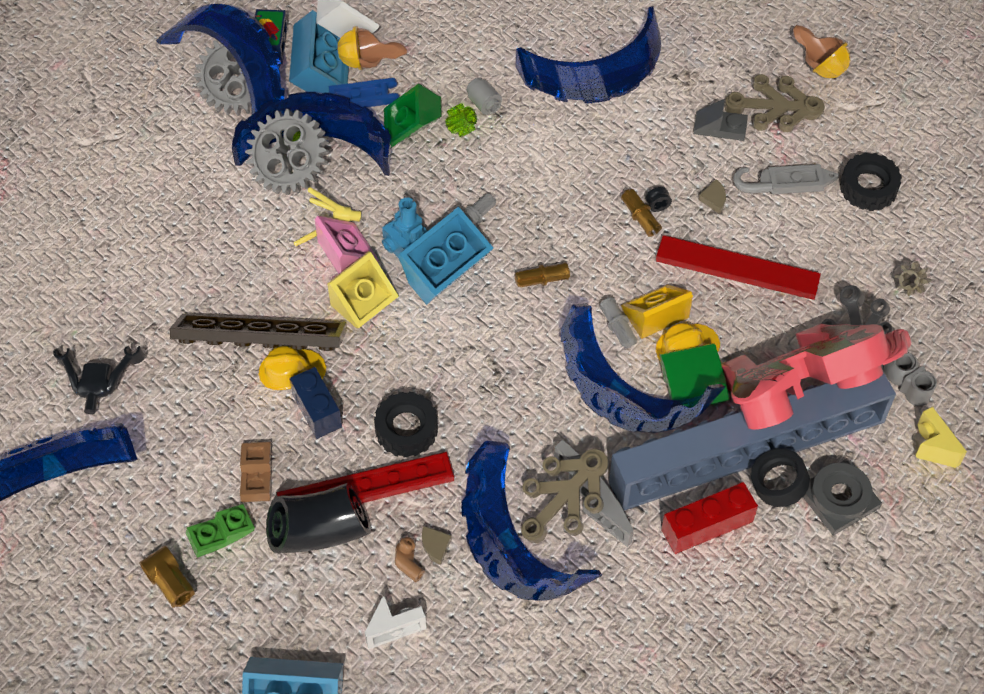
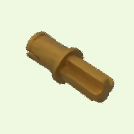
M627 189L621 195V199L632 213V219L639 222L648 237L654 236L653 230L657 234L662 229L661 224L658 223L650 212V206L644 204L634 189Z
M566 262L546 267L539 265L538 268L515 273V282L520 288L538 284L546 286L549 282L569 280L570 270Z

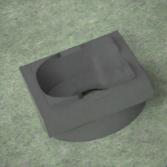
M847 459L839 463L829 464L819 470L816 476L810 479L809 488L803 497L833 536L877 511L882 505V502L873 492L867 475L859 468L851 465ZM836 484H845L850 488L852 495L848 500H838L832 495V487Z

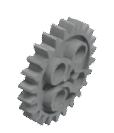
M233 34L232 41L228 42L227 38L223 36L222 44L214 40L215 48L213 50L209 47L205 48L208 53L207 56L199 55L203 64L195 65L196 69L200 72L194 74L195 79L199 81L196 87L198 91H201L202 99H207L206 102L209 107L215 104L217 112H220L224 107L226 115H229L232 109H234L237 116L240 115L241 109H245L246 113L250 114V106L258 110L259 105L257 102L267 103L264 95H273V91L269 86H277L276 80L272 78L278 76L277 70L273 69L276 63L274 59H271L272 54L270 50L265 51L266 48L263 43L257 46L256 38H253L248 43L246 35H243L241 41H238L236 35ZM241 55L238 61H230L233 56ZM252 71H260L256 77H248ZM217 73H224L222 78L218 80L213 79ZM237 88L242 89L240 94L231 95L233 90Z
M286 109L284 116L277 110L275 112V119L266 115V124L258 122L259 132L256 130L251 131L256 136L255 139L247 140L252 145V149L246 150L245 153L252 156V158L247 160L246 164L254 166L249 172L254 176L258 175L255 181L260 184L264 183V188L267 190L272 188V191L276 194H279L282 190L284 194L289 195L291 189L299 194L300 186L308 190V181L311 180L317 183L318 181L314 175L316 173L324 174L323 170L320 169V165H328L323 156L330 154V151L323 148V146L327 145L329 141L321 138L326 132L321 128L317 129L320 124L316 120L311 121L312 117L308 114L303 116L299 110H296L293 115L292 111ZM283 130H284V138H282V134H281V132H282ZM301 131L300 138L293 142L294 134ZM276 138V145L269 149L270 141ZM302 156H306V163L299 166V159ZM278 163H282L280 172L275 174V166ZM291 166L294 170L293 174H291Z

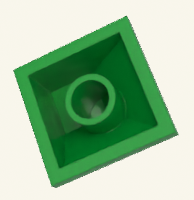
M418 83L384 108V148L387 150L393 148L441 118V97Z

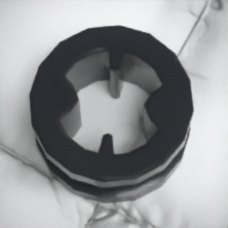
M665 187L654 188L645 197L651 208L650 210L653 212L663 211L672 204V199Z

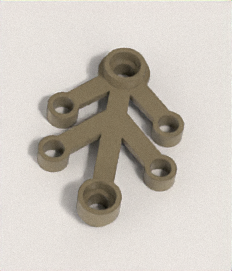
M759 74L754 78L753 88L765 94L769 99L744 98L741 93L732 92L726 97L724 108L726 112L742 114L745 108L770 110L766 114L759 113L755 115L753 126L759 131L766 130L770 123L787 111H797L792 116L783 115L780 118L779 129L783 132H791L794 126L804 119H818L823 114L825 105L820 98L806 96L794 86L795 81L792 77L783 76L779 80L778 89L783 93H788L796 100L789 101L769 85V78L766 75Z
M590 449L584 452L580 459L558 460L556 457L550 456L543 461V469L550 476H557L560 472L578 471L571 480L538 482L534 478H529L524 481L522 486L523 492L530 498H536L541 494L558 493L536 518L531 517L524 521L521 532L525 539L531 543L543 541L547 535V523L567 502L568 517L564 521V529L572 536L579 535L583 531V523L580 520V488L587 480L589 495L584 499V506L592 514L602 511L604 502L601 499L600 477L606 473L609 461L605 453L598 449ZM590 460H598L596 466L589 467ZM556 462V468L551 471L548 470L549 464ZM531 484L537 485L534 492H528V487ZM597 499L598 505L595 508H590V502ZM577 521L578 527L575 530H569L570 523ZM532 524H536V531L529 533L528 528Z

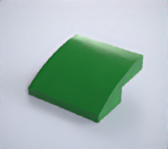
M715 343L659 354L664 382L668 385L672 411L676 412L729 400L726 381Z

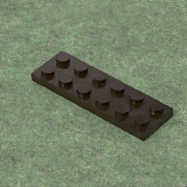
M182 313L170 327V339H176L179 343L191 344L196 341H206L209 345L234 342V345L239 347L250 346L251 343L262 344L265 348L290 345L292 349L297 350L312 346L318 347L322 351H333L335 348L340 347L344 339L347 322Z

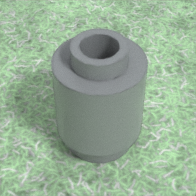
M475 78L468 84L466 88L468 98L483 114H493L499 110L502 96L487 80Z

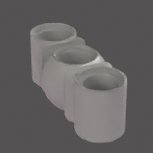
M907 352L903 357L886 365H881L887 379L894 385L901 386L899 391L905 394L909 403L915 406H924L930 401L936 388L937 380L932 373L926 371L924 366L920 367L916 356Z

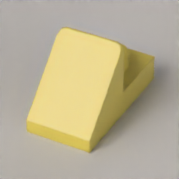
M933 407L923 411L917 426L921 436L926 441L920 444L915 456L919 459L954 468L960 466L967 453L965 448Z

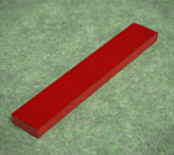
M665 235L662 236L656 256V262L815 300L821 273Z
M443 452L279 491L276 494L277 496L307 495L326 491L349 482L357 492L361 502L365 503L454 481V474L448 454Z

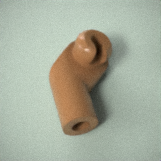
M404 537L395 548V565L414 582H418L425 571L414 562V540Z

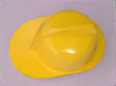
M676 324L660 337L656 344V354L660 360L659 354L715 343L717 351H719V336L706 325Z
M279 346L269 352L261 363L258 374L260 381L265 387L271 390L291 389L289 378L316 367L323 379L326 373V364L324 359L312 350H297L289 346Z

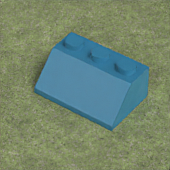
M312 10L293 25L289 82L308 93H329V86L348 84L349 66L344 64L339 58L337 48L340 38L317 24V12Z
M457 207L403 250L398 257L409 285L427 305L484 259L494 248L460 207Z
M250 657L243 671L242 694H342L343 663Z

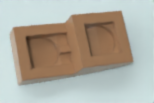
M271 442L241 443V502L271 501Z

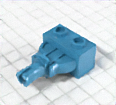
M409 197L399 201L400 211L395 213V219L382 227V244L389 253H394L397 257L403 250L428 231L421 224L422 218L416 213V202H413V199Z

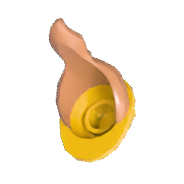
M799 25L794 27V37L800 44L805 46V60L813 68V73L816 72L825 78H836L848 69L850 52L847 42L836 37L817 38L808 28Z
M353 26L352 30L340 38L337 48L341 61L347 66L358 68L359 70L376 67L384 58L397 59L407 54V49L400 43H381L369 30L358 28V26Z

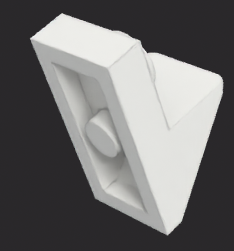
M383 596L365 631L368 649L425 630L426 617L422 606L404 608L397 615L392 616L386 599Z

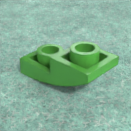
M241 504L216 512L215 519L187 527L186 536L198 558L240 540L253 532L255 527L244 505Z

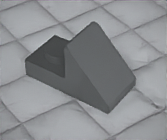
M722 99L697 111L693 134L744 141L748 115L723 112L725 99Z

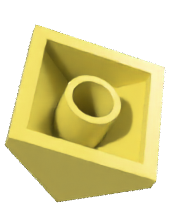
M367 252L327 283L330 305L355 328H360L399 297L371 252Z

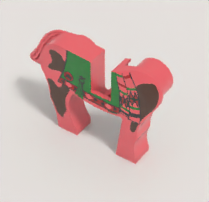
M819 324L796 333L800 346L799 349L760 365H756L745 354L721 365L728 391L731 392L733 402L740 404L747 427L756 430L777 425L793 415L794 412L787 392L795 395L797 399L803 397L804 394L800 385L801 379L812 377L831 385L836 383L837 387L841 389L865 385L883 375L882 364L886 365L907 354L908 348L911 346V339L908 331L904 329H896L885 334L883 327L877 324Z

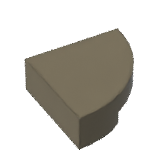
M716 179L700 194L699 201L718 214L724 208L726 192L723 185Z
M424 526L422 530L424 550L433 562L441 565L452 541V536Z

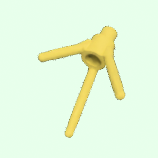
M312 187L308 188L309 193L320 199L310 198V203L333 211V219L360 222L361 211L351 210V207L337 204ZM316 230L294 241V245L298 246L316 237Z

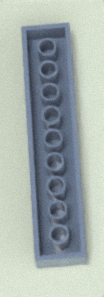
M884 372L878 379L854 388L841 389L837 387L836 383L832 385L828 383L820 386L812 385L803 390L804 396L800 399H797L795 395L788 394L794 412L793 415L786 421L771 427L756 430L749 429L743 413L733 411L715 421L706 420L699 423L696 427L687 430L678 429L669 436L660 439L651 438L642 445L633 448H621L615 454H612L609 484L623 511L752 468L756 459L769 450L786 448L799 452L885 423L896 393Z

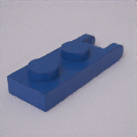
M386 78L329 86L332 112L389 105L400 97L398 93L389 94L388 89L397 86V80L395 78Z

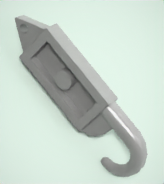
M820 164L769 167L762 172L760 183H745L741 180V175L749 172V168L745 167L736 171L733 181L740 191L750 194L824 191V187L838 180L839 174L821 168Z

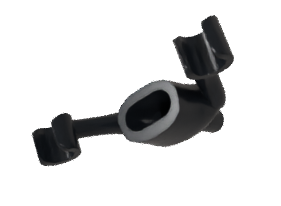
M126 346L124 348L125 356L114 370L111 365L106 363L84 364L80 381L72 364L74 355L70 348H67V352L63 356L60 349L56 348L53 351V355L59 364L64 366L74 393L86 398L84 412L92 415L96 413L98 398L106 397L114 392L118 380L129 363L139 364L144 360L145 354L140 346L137 347V351L133 354L131 348Z

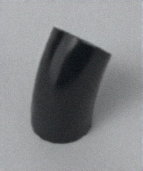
M349 482L313 494L277 496L270 504L266 519L267 542L270 550L274 553H296L325 549L371 534V527L365 508L357 492Z

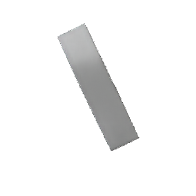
M561 440L555 446L554 457L558 460L581 458V455L564 440ZM578 471L568 472L569 480H571ZM600 477L601 499L604 502V507L601 512L592 514L585 508L583 502V512L628 547L632 543L634 530L620 503ZM588 480L580 488V496L584 499L589 495ZM592 500L589 507L595 508L598 505V500Z

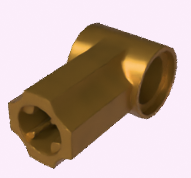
M167 546L160 548L139 562L150 582L158 586L172 608L185 605L195 594L192 586L179 570L180 567Z

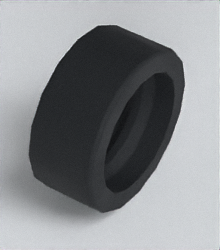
M775 448L764 452L756 459L751 468V481L758 497L768 505L787 507L795 504L805 496L809 488L810 476L804 461L792 450ZM780 465H789L796 469L797 477L789 487L782 490H771L765 487L763 479L772 468Z

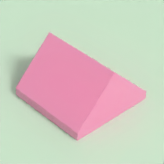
M322 216L315 218L318 243L338 274L367 252H371L376 261H379L355 223Z

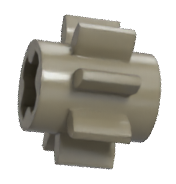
M918 261L913 262L911 268L906 263L901 265L903 272L895 275V278L899 279L900 283L897 289L903 288L908 290V296L913 295L915 289L920 294L925 292L926 290L923 285L932 281L930 278H927L926 274L929 268L923 269L919 267ZM915 274L917 278L912 283L910 278Z

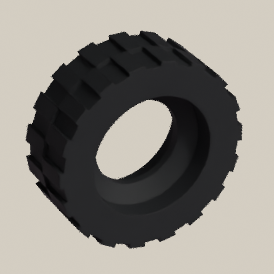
M868 152L861 155L858 154L845 165L840 181V190L844 194V198L851 205L859 207V209L869 211L882 210L884 207L890 206L892 201H895L901 185L902 175L895 162L889 160L884 155L881 156L878 153L871 154ZM861 174H873L880 177L884 185L879 190L867 189L858 183V177Z
M404 391L398 392V394H392L386 400H383L380 403V407H377L375 411L374 425L376 437L378 438V443L384 447L386 452H391L397 457L409 458V456L415 457L422 452H426L434 444L435 437L438 435L437 411L432 406V402L429 399H425L423 395L410 391L409 393H404ZM401 413H412L419 418L421 425L415 434L401 436L392 428L394 418Z

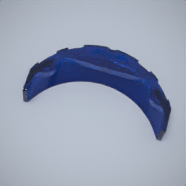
M207 4L198 7L184 16L156 40L160 45L179 44L184 31L202 32L215 38L230 51L243 72L250 94L252 120L255 123L259 121L267 122L266 115L275 119V112L277 110L280 111L284 102L285 88H281L279 72L281 61L278 52H274L269 42L270 36L256 18L250 17L245 10L226 4Z
M654 6L648 7L647 20L639 35L629 45L612 55L591 61L565 62L547 59L520 47L516 49V69L524 84L534 91L536 88L552 95L555 100L568 102V99L583 100L585 104L609 101L613 97H621L639 87L643 79L651 75L660 55L661 35Z
M316 92L289 94L287 99L274 103L270 100L262 104L260 110L252 114L245 121L242 119L235 127L232 141L235 166H241L250 157V155L245 153L246 150L252 149V145L247 140L255 139L256 136L251 131L256 130L259 132L258 122L266 124V115L275 119V112L277 110L284 116L285 110L289 109L293 115L296 110H299L303 116L305 114L311 116V121L316 120L320 124L317 129L321 128L326 132L323 136L337 138L359 147L375 160L384 176H390L391 136L389 131L384 128L370 109L366 106L362 108L350 102V98L326 92L322 94ZM283 130V131L281 132L282 138H284V130ZM301 131L296 132L293 137L301 136ZM276 138L272 139L269 145L277 142Z
M587 303L573 304L561 328V342H564L567 362L566 371L570 381H574L581 393V399L599 417L606 418L610 424L619 428L647 433H658L679 428L700 416L725 388L722 384L710 385L706 388L704 394L681 400L661 399L647 395L627 384L606 361L595 336L591 305Z
M113 423L101 429H97L94 425L82 427L72 433L64 434L62 432L0 454V501L27 488L72 472L101 465L138 460L127 428L122 423Z
M485 441L468 461L465 474L469 475L466 495L461 501L462 517H466L468 528L466 540L476 563L481 565L486 577L498 588L516 595L517 598L535 601L563 597L601 577L602 574L599 570L578 569L574 574L556 571L541 563L527 550L515 531L506 501L505 473L510 446L506 442Z

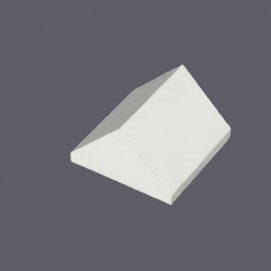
M318 0L316 23L339 38L352 30L353 26L367 29L371 33H374L380 26L342 0Z

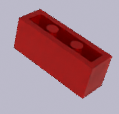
M742 482L664 514L661 531L673 553L677 554L754 522L758 505L746 484Z

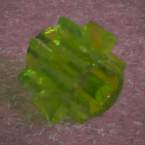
M463 103L447 110L449 116L446 117L445 123L447 129L452 134L458 133L459 137H463L476 130L474 124L477 122V116L471 107L464 108Z

